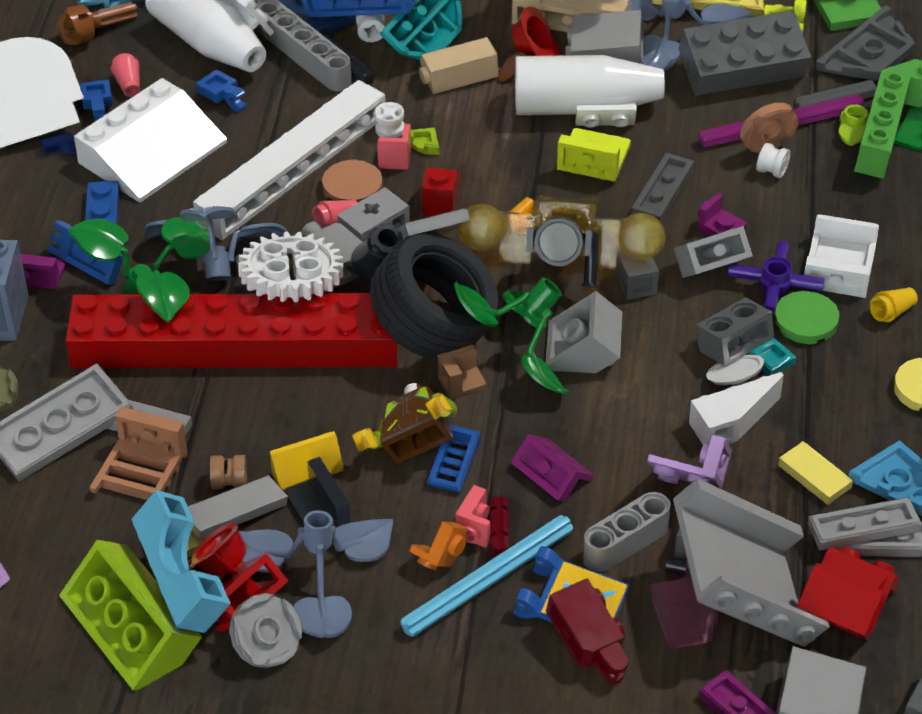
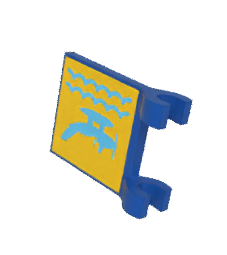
M540 546L535 557L536 562L533 572L542 576H551L541 598L534 592L521 588L515 601L517 604L513 614L521 618L538 617L551 622L545 612L549 595L588 578L594 589L598 588L602 592L606 601V608L613 618L617 617L629 589V584L567 562L560 558L552 549Z

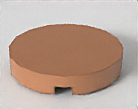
M783 102L763 106L745 120L740 129V139L745 147L754 153H760L766 142L778 148L782 145L781 140L785 137L789 139L793 136L798 127V117L792 107Z
M346 160L332 165L325 171L322 178V188L327 199L328 197L333 201L355 199L359 203L369 195L383 189L381 172L376 166L366 161Z

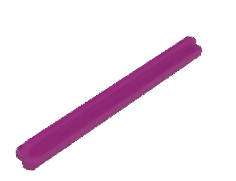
M859 94L793 110L798 117V126L839 117L847 106L853 104L863 106L864 101ZM745 120L702 130L699 132V143L703 148L741 140L740 129Z

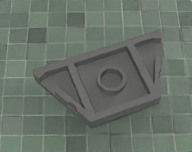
M885 5L816 61V70L879 81L881 70L900 64L914 52L915 42L909 34L905 33L901 22H895L891 16V8Z

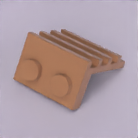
M120 407L115 415L119 439L89 487L90 492L97 494L100 488L148 500L156 490L163 492L165 488H169L172 475L174 473L177 474L179 471L180 461L188 455L184 424L172 418H164L145 413L141 410ZM119 458V459H123V460H126V461L138 463V464H141V465L153 467V468H156V469L164 470V473L158 472V471H154V470H150V469H146V468L139 467V466H135V465H131V464H128V463L116 461V460ZM112 473L115 475L142 481L145 483L156 485V487L154 488L139 483L127 481L124 479L109 476L108 474Z

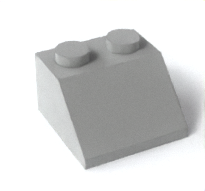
M595 291L549 320L545 363L552 371L597 373L605 367L613 365L620 359L622 311Z

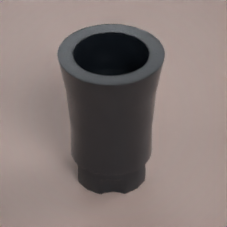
M388 223L380 224L353 250L351 264L355 273L363 280L371 282L375 270L396 244L403 239L402 233L397 231L394 225Z

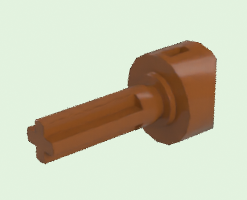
M129 2L94 12H89L88 8L82 4L70 6L63 12L57 24V29L65 44L79 45L90 42L94 38L95 29L137 18V6ZM70 30H76L75 33L70 34Z

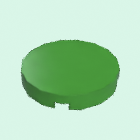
M809 291L792 292L782 297L777 303L774 323L780 328V333L785 338L796 343L816 344L817 340L825 338L826 341L835 334L838 328L840 313L837 306L826 296Z

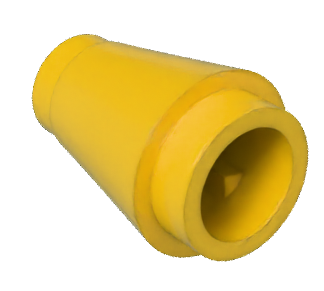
M911 287L877 292L870 301L871 314L880 322H891L916 305L918 296Z

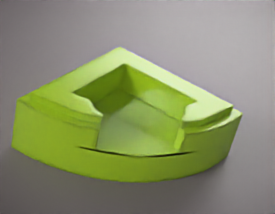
M435 128L411 130V148L423 154L439 155V144Z

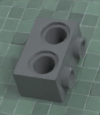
M746 297L696 324L699 352L723 366L729 365L774 338L772 311Z

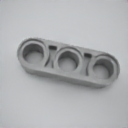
M649 492L590 527L584 535L583 563L594 572H605L663 537L667 533L669 526V499L661 493Z

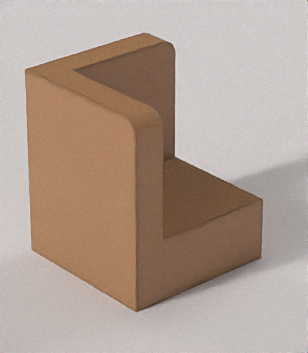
M474 345L438 355V379L450 400L486 389V381L477 368V350Z

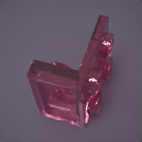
M687 560L685 578L650 584V596L669 649L712 642L713 627L718 625L716 609L697 602Z

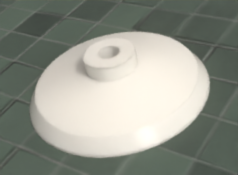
M744 355L727 366L717 363L707 371L706 377L717 385H740L761 371L764 359L758 355Z

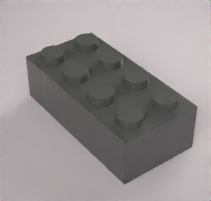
M794 10L683 29L678 48L695 96L801 78L805 76L811 60L810 52Z

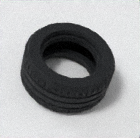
M421 233L403 238L375 270L370 283L372 308L385 331L398 344L410 352L438 360L439 354L475 345L490 328V326L484 325L473 318L463 307L453 285L456 281L458 284L480 294L490 305L491 309L498 310L499 300L496 284L483 262L461 243L434 233ZM416 281L423 282L438 291L449 303L453 312L446 311L433 303L420 290Z

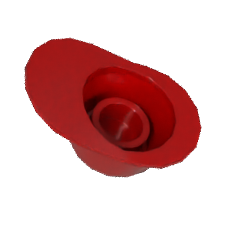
M529 6L525 8L521 13V20L511 28L513 42L517 50L524 52L526 56H562L542 13L535 7Z
M235 522L227 523L212 532L193 553L190 567L199 566L208 574L218 577L229 572L236 575L239 572L238 565L247 553V546L238 531V525Z

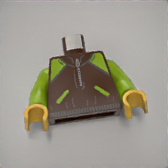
M412 383L405 387L404 395L389 401L385 405L383 420L376 431L372 432L371 428H366L354 433L352 438L358 452L367 448L376 449L383 447L393 460L399 464L453 440V433L447 417L451 418L456 415L457 406L443 394H434L428 386Z

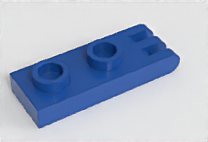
M56 220L54 228L62 232V234L52 232L50 239L59 245L48 243L46 250L107 285L116 284L123 262L122 254L113 261L104 262L92 258L79 247L74 238L68 235L70 228L73 226Z

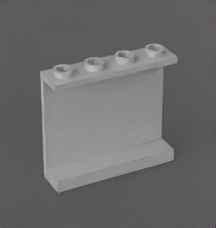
M698 478L673 499L697 602L803 647L814 641L816 637L829 628L828 621L797 608L798 600L784 552L804 537L800 525Z

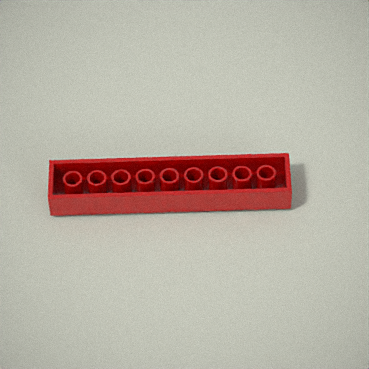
M323 293L322 297L311 294V300L308 301L304 297H299L298 302H294L292 297H287L284 302H281L278 296L268 300V294L256 296V294H190L186 304L175 314L169 323L152 310L140 294L73 295L66 336L71 369H88L96 363L100 368L398 367V343L385 331L378 321L372 308L370 293Z

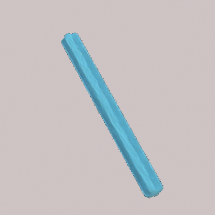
M559 515L403 617L400 625L404 633L411 637L416 636L534 558L540 546L549 548L573 531L571 520L567 516Z

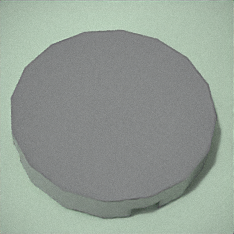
M265 593L252 596L237 607L231 617L229 633L234 649L243 660L252 666L270 668L285 663L295 655L299 639L302 637V626L298 613L288 601L275 597L273 594Z

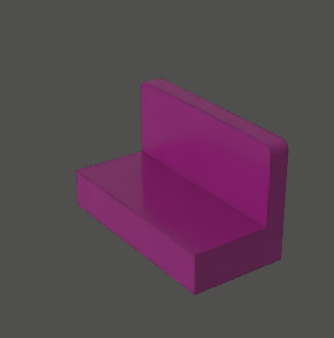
M20 254L27 286L48 289L58 288L67 266L66 261L61 258Z
M530 434L526 436L510 462L555 499L563 502L566 501L579 479L592 481L595 476L551 440Z

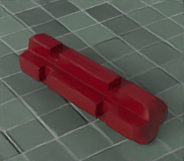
M493 496L490 499V553L494 557L509 549L508 499L505 496Z

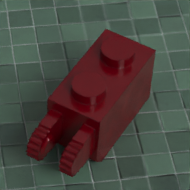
M586 578L550 594L545 612L577 665L586 668L595 665L607 682H610V684L614 683V685L616 683L619 684L623 680L624 673L629 665L628 656H625L622 648L625 632L621 622L616 617L613 618L607 610L602 592L598 588L594 589L589 579Z

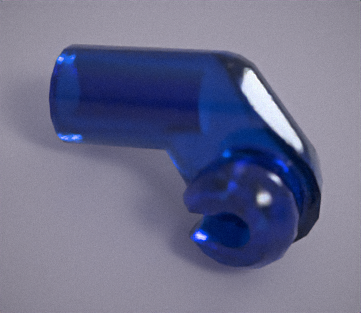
M67 132L40 140L44 154L58 150L71 155L77 154L74 134Z

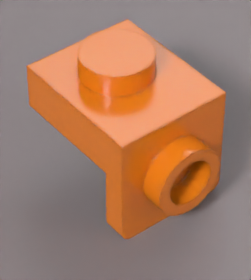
M442 521L431 548L426 545L412 544L409 552L419 557L417 562L427 568L437 570L438 567H452L455 558L465 548V536L469 528L457 522Z

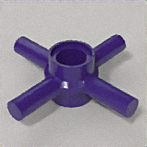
M785 241L777 243L775 256L767 258L763 263L762 269L730 264L728 276L760 282L761 292L765 295L763 307L772 311V315L776 311L778 299L786 296L789 293L790 287L822 292L825 279L793 274L792 264L787 259L789 244Z

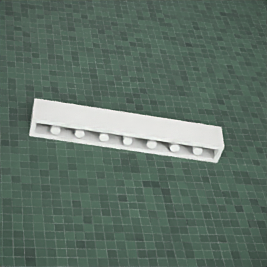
M360 80L356 81L290 131L284 133L282 137L264 148L248 162L242 164L214 187L200 195L193 201L194 208L204 209L211 206H225L234 209L235 214L232 217L212 219L215 237L224 240L375 126L377 122L375 119V109L378 105L385 103V94ZM206 220L196 221L207 228Z

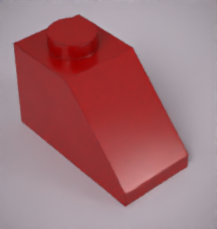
M426 168L422 186L423 216H437L455 211L461 182V173L459 171Z

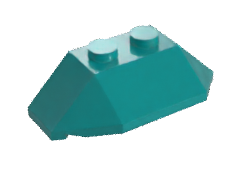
M417 0L409 14H398L379 34L399 54L420 60L423 54L445 49L462 31L460 0Z

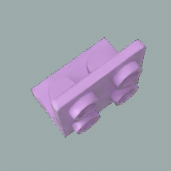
M712 435L710 443H704L701 450L699 463L703 464V468L650 454L647 462L654 473L658 474V479L678 484L680 479L692 483L698 478L722 489L732 450L726 438Z

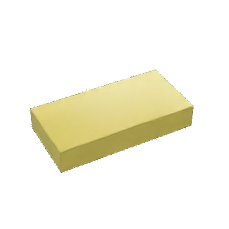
M804 441L779 457L778 466L827 505L852 488L853 480Z

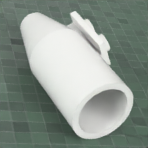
M606 55L515 57L516 115H576V126L592 128L598 125H614L616 127H625L627 125H635L636 106L664 98V70Z

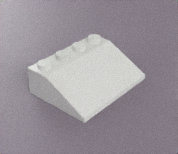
M163 78L74 135L78 163L107 182L118 181L120 190L139 203L227 143L226 137L186 93Z

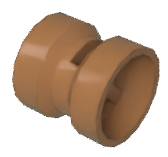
M211 455V489H223L225 486L237 488L247 484L246 455H235L233 458Z

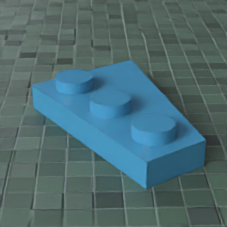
M900 440L849 471L848 477L853 480V483L887 500L892 501L909 497L916 513L922 516V459Z

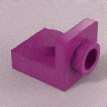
M716 194L709 201H705L699 208L698 231L709 237L744 226L746 232V221L722 209L724 197L720 194Z

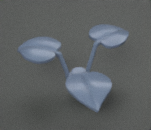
M652 0L631 1V11L641 10L643 22L652 21L658 15L660 17L665 15L663 38L658 35L644 36L643 53L644 65L660 68L664 71L672 68L680 58L679 43L668 40L671 19L680 18L686 9L698 25L750 18L752 13L732 5L713 4L702 10L700 18L691 6L690 0H662V5L652 4Z
M211 206L204 209L191 208L180 212V218L184 221L196 222L206 220L210 250L201 257V264L205 267V278L207 281H222L231 278L230 262H234V251L238 239L272 238L273 233L283 237L284 232H288L287 229L277 223H259L243 226L241 230L233 232L229 251L227 252L225 251V246H216L212 219H224L234 216L233 208ZM167 220L148 223L145 226L144 241L146 242L160 236L162 226Z
M319 510L312 511L304 517V528L298 529V536L294 543L289 535L277 530L239 531L247 546V553L242 563L267 553L276 566L281 569L284 559H293L303 541L308 551L316 554L318 598L306 597L300 599L293 608L299 615L302 632L319 638L336 637L345 632L352 620V610L344 597L329 596L324 598L323 553L333 544L336 551H344L347 558L353 561L369 562L380 559L389 549L393 519L358 521L336 528L333 526V518L329 513ZM264 565L256 571L260 573H269V571L266 569Z

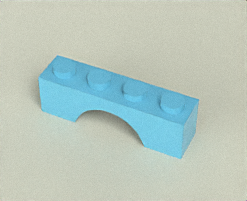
M156 490L131 520L176 627L205 633L230 605V601L218 576L193 571L189 568L187 545L195 522L184 497Z

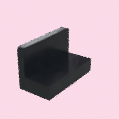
M317 457L307 461L309 479L285 488L288 501L302 525L304 526L306 514L318 510L329 513L333 518V526L336 528L350 523L349 503L322 459Z

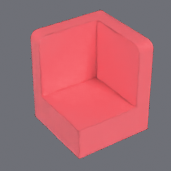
M404 124L402 138H378V168L408 170L411 155L410 124Z

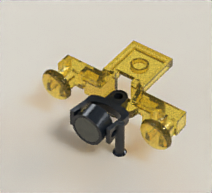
M538 196L533 201L532 213L500 212L492 205L484 203L474 204L467 208L470 221L458 227L461 239L471 249L479 251L490 250L500 243L499 262L530 264L531 253L537 252L539 257L547 264L564 266L575 261L578 256H585L584 283L580 285L583 287H599L596 283L597 268L616 269L617 251L622 250L623 253L632 259L647 260L656 256L663 248L665 242L664 227L653 215L636 213L626 219L596 217L599 200ZM552 210L555 213L577 214V220L575 222L573 219L565 216L552 217Z

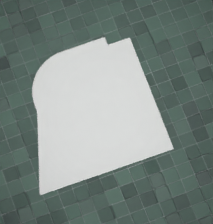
M21 37L1 41L0 148L79 123L80 121L73 102L83 99V95L66 53L56 44L40 38Z

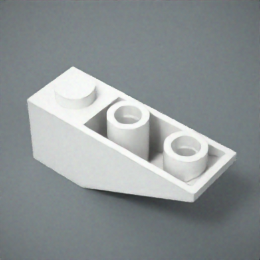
M782 372L763 376L757 380L732 386L726 390L691 400L689 424L701 443L709 444L712 435L726 438L728 444L738 441L781 398L784 376Z

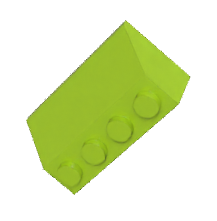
M96 540L59 595L132 690H139L182 666L202 638L198 631L176 627L158 582L125 544Z

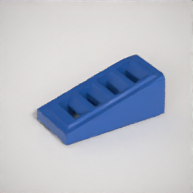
M450 424L453 440L440 445L427 485L460 494L481 443V435L478 431ZM452 444L467 447V450L454 448ZM448 454L464 457V459L461 461L447 456ZM445 463L448 465L460 467V470L456 471L444 468L443 465ZM440 474H444L457 479L456 482H452L438 477Z

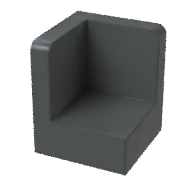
M643 246L617 251L616 276L626 299L657 294L659 270L649 248Z

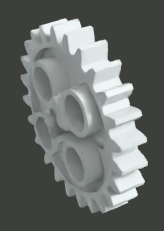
M284 232L283 237H279L273 233L272 239L260 237V243L250 242V248H243V255H239L238 262L239 277H241L242 284H247L248 291L256 290V296L266 293L268 294V300L278 296L281 302H284L287 297H292L294 302H298L299 297H304L309 301L311 300V294L322 297L323 290L332 292L333 285L340 284V278H343V256H340V249H334L333 242L325 244L324 237L314 240V234L302 237L301 232H297L295 236H290L288 232ZM287 253L292 254L295 280L290 279Z

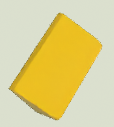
M335 432L322 434L270 451L272 475L277 485L282 490H285L287 487L308 480L307 461L317 457L322 459L331 475L342 472L343 462Z

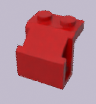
M841 546L839 551L830 547L822 563H817L814 566L797 604V608L828 621L829 625L869 641L889 592L895 594L900 579L898 575L893 573L895 568L889 564L875 560L872 565L860 560L862 554L853 549Z
M267 553L243 563L241 561L238 565L239 572L236 575L229 572L219 577L230 605L216 620L219 624L215 629L218 631L230 630L231 617L237 607L248 598L265 593L274 595L288 582L287 578ZM192 558L188 560L190 570L208 574L199 566L191 568ZM264 565L274 579L260 586L251 580L250 577Z

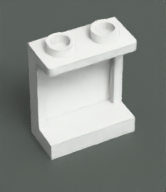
M818 214L804 276L825 279L823 291L866 298L879 225Z

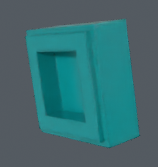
M775 338L749 352V355H758L764 359L761 371L767 376L783 372L795 365L796 356Z

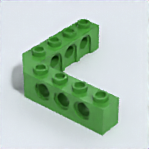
M914 59L881 70L854 172L884 179L903 104L919 108L922 106V60Z

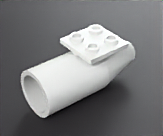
M145 0L146 8L152 16L203 56L248 72L256 71L264 63L266 50L253 30L258 26L270 36L274 31L267 24L270 19L258 8L254 9L257 4L253 0Z

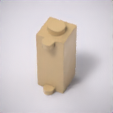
M488 37L426 53L420 59L421 67L419 68L422 83L428 84L433 94L498 77L497 53Z

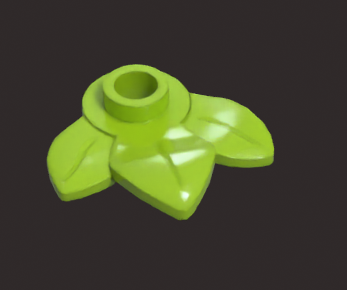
M849 105L840 114L841 126L838 133L842 141L847 145L853 146L862 142L869 117L867 109L863 106Z

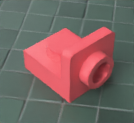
M473 485L457 510L455 522L469 528L465 536L466 542L487 547L490 543V521L487 520L490 506L486 504V489Z

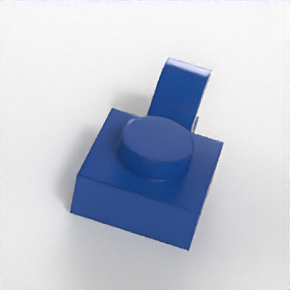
M217 69L196 83L197 93L215 103L225 100L235 112H240L247 107V104L239 99L245 95V91L238 87L237 80Z
M109 79L80 83L83 95V109H93L94 122L105 116L104 107L113 106Z

